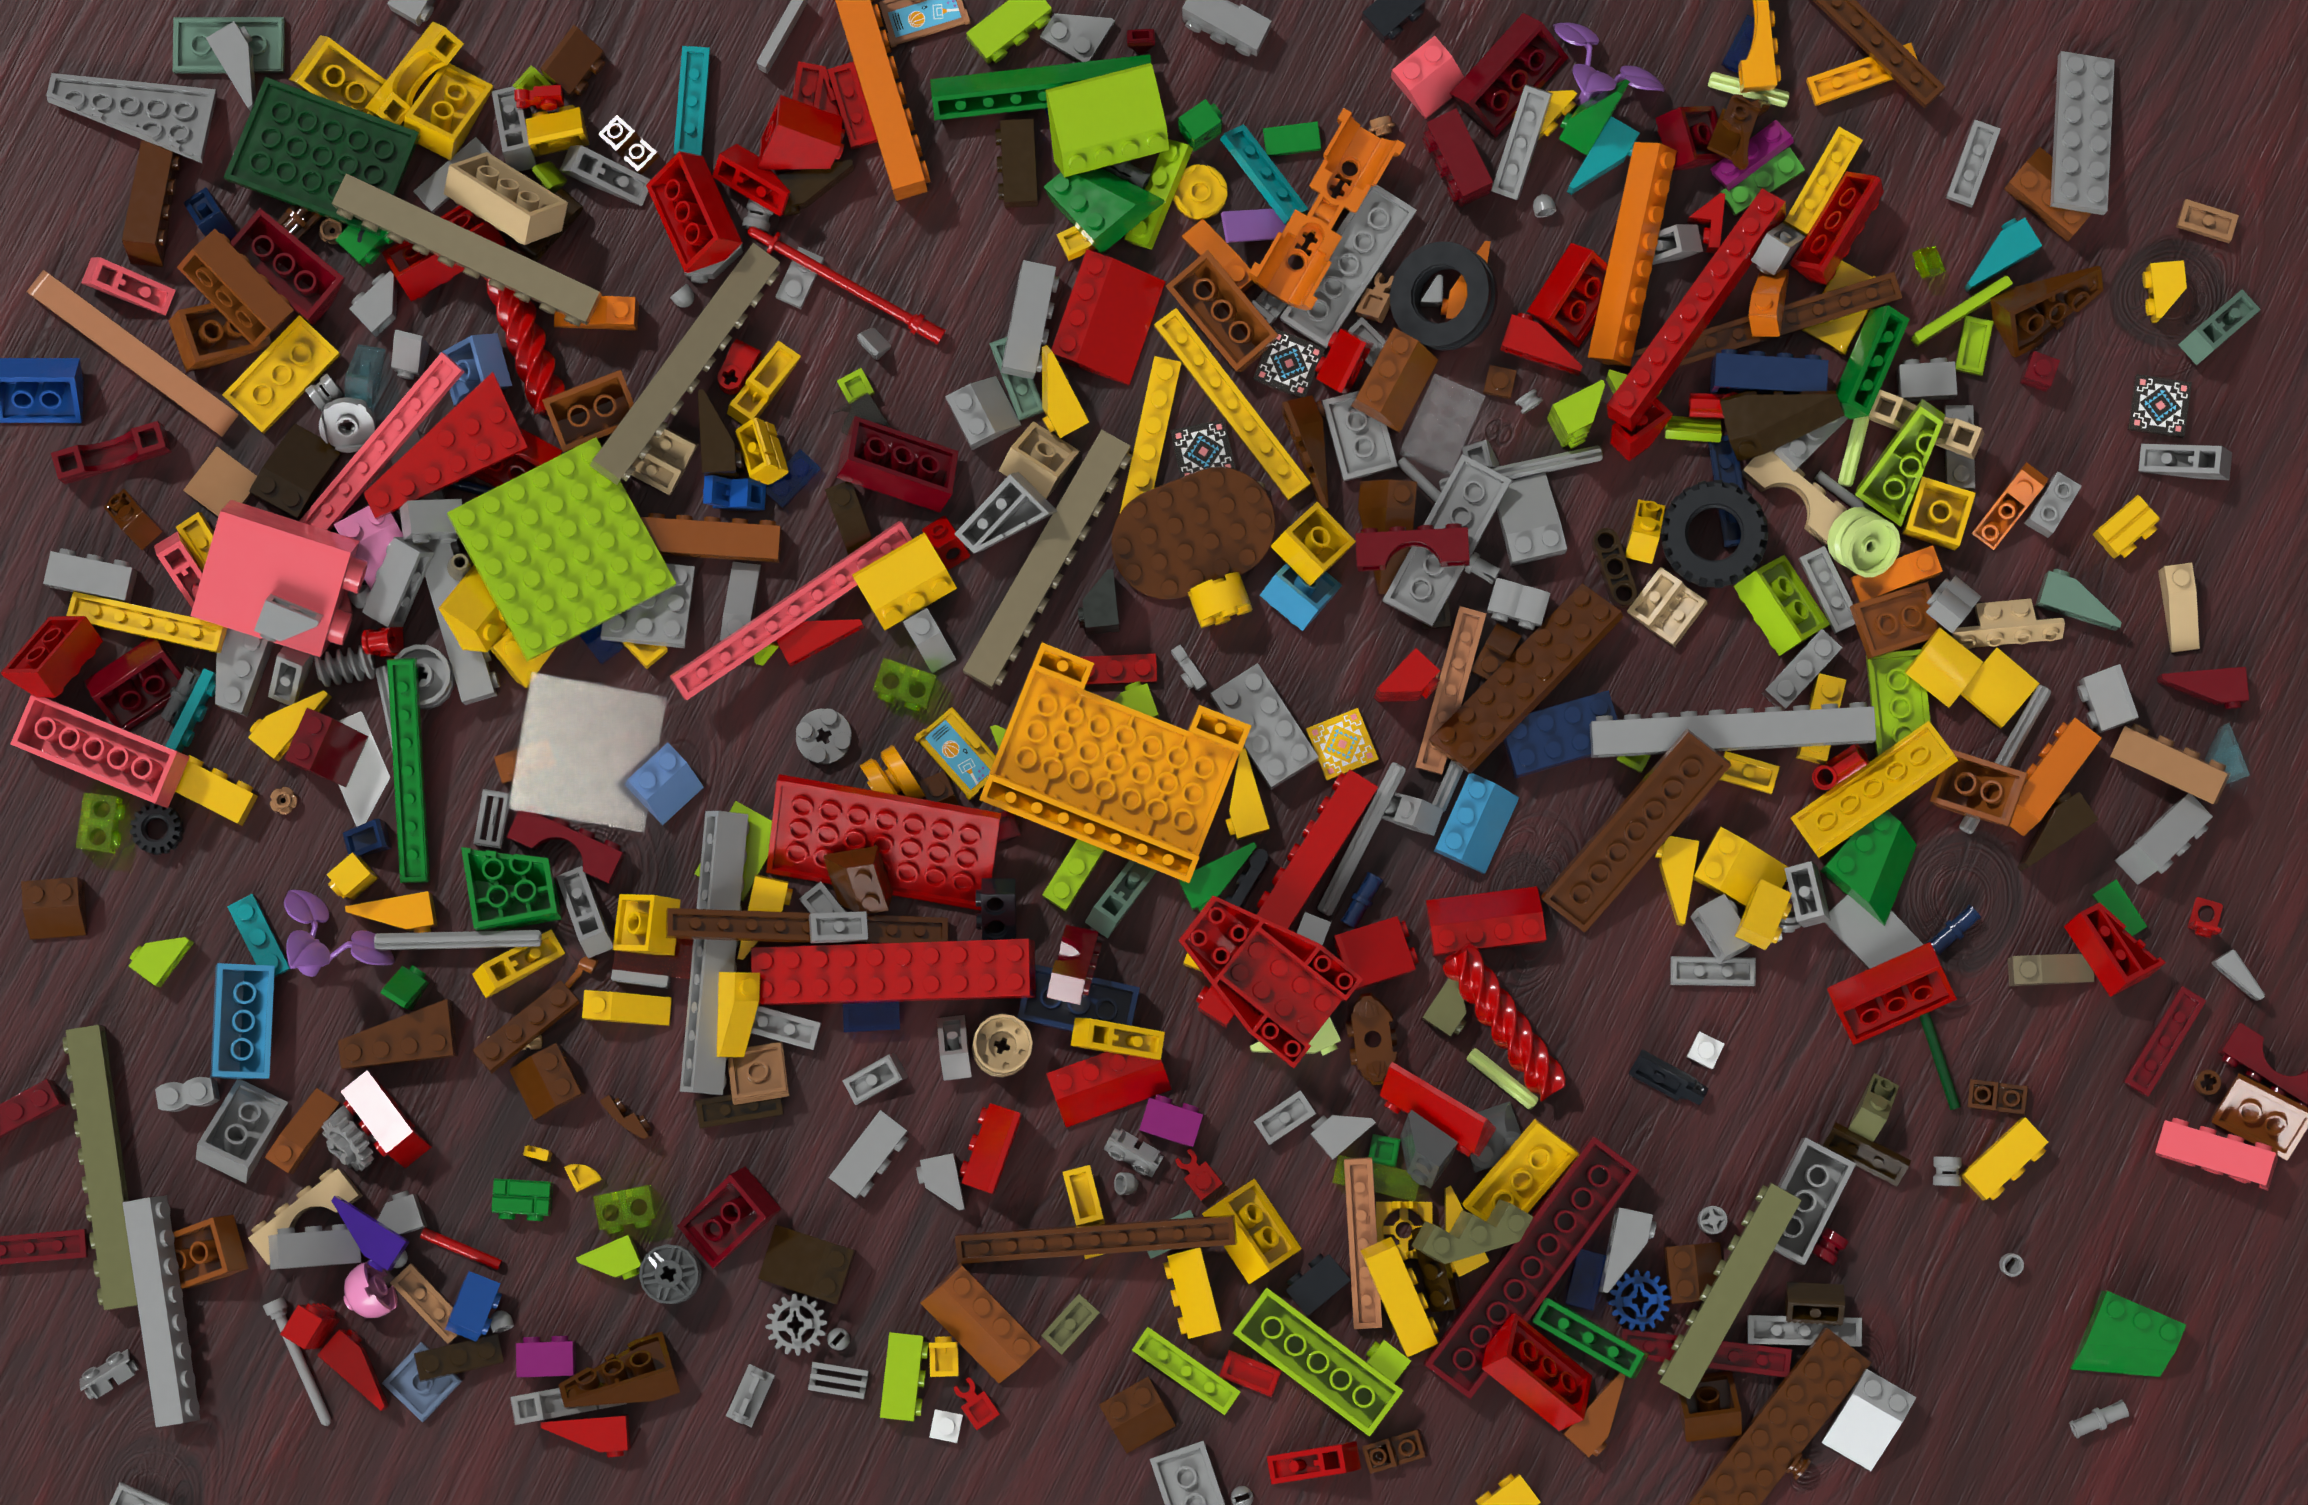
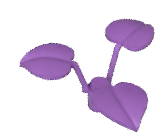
M1565 22L1553 25L1555 32L1564 41L1573 45L1584 46L1587 50L1585 64H1575L1572 69L1574 78L1581 89L1577 100L1578 106L1604 91L1614 90L1616 84L1624 79L1630 81L1629 85L1635 88L1664 92L1665 88L1661 82L1650 72L1640 67L1622 66L1620 69L1621 74H1618L1615 79L1608 74L1595 70L1590 64L1592 45H1598L1599 43L1597 35L1587 27L1575 23Z
M288 890L284 899V907L288 915L300 923H311L312 925L311 933L296 930L289 935L286 953L290 969L298 968L306 976H316L321 967L329 964L334 957L347 948H351L352 956L363 963L371 965L394 964L395 959L391 950H376L374 946L376 934L363 930L354 932L351 936L352 941H347L330 954L328 948L320 943L319 939H315L318 928L317 922L325 923L329 919L327 906L312 893L303 890Z

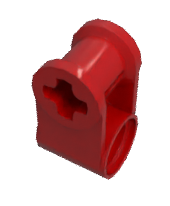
M735 339L718 373L719 387L728 395H735L741 391L750 373L756 367L762 351L739 339ZM732 375H735L736 383L731 382L727 385L725 377L731 378Z
M403 627L364 630L361 638L363 651L367 655L395 657L404 649Z

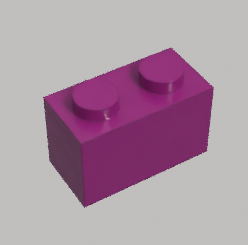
M1157 1094L1155 1099L1149 1098L1139 1131L1193 1148L1203 1118V1114L1198 1113L1199 1108L1183 1103L1182 1108L1171 1105L1173 1099Z
M551 1336V1342H540V1337H523V1343H516L517 1377L572 1376L577 1374L576 1341H569L568 1336Z

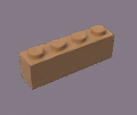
M2136 723L2132 727L2124 726L2110 757L2211 804H2217L2231 775L2230 772L2225 770L2227 767L2225 764L2211 759L2208 763L2199 758L2201 753L2185 747L2184 751L2174 747L2175 741L2159 735L2158 739L2148 735L2149 729Z

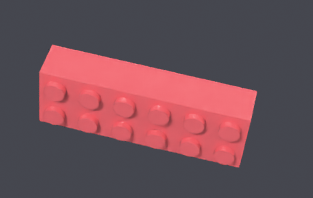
M32 694L10 743L20 749L165 808H168L190 757L50 699L37 698Z

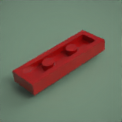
M854 61L827 69L838 107L843 117L842 120L851 149L878 142Z
M1156 654L1080 657L1094 663L1086 685L1132 684L1138 681L1141 683H1157Z

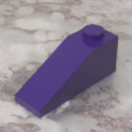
M334 1196L331 1201L362 1254L370 1259L367 1264L380 1272L384 1269L387 1271L392 1270L410 1241L343 1198Z

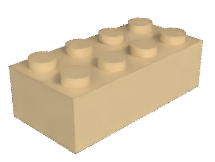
M485 152L449 165L444 195L454 200L456 204L473 212L475 216L489 222L497 230L505 232L514 238L516 242L526 245L562 231L568 202L490 153Z

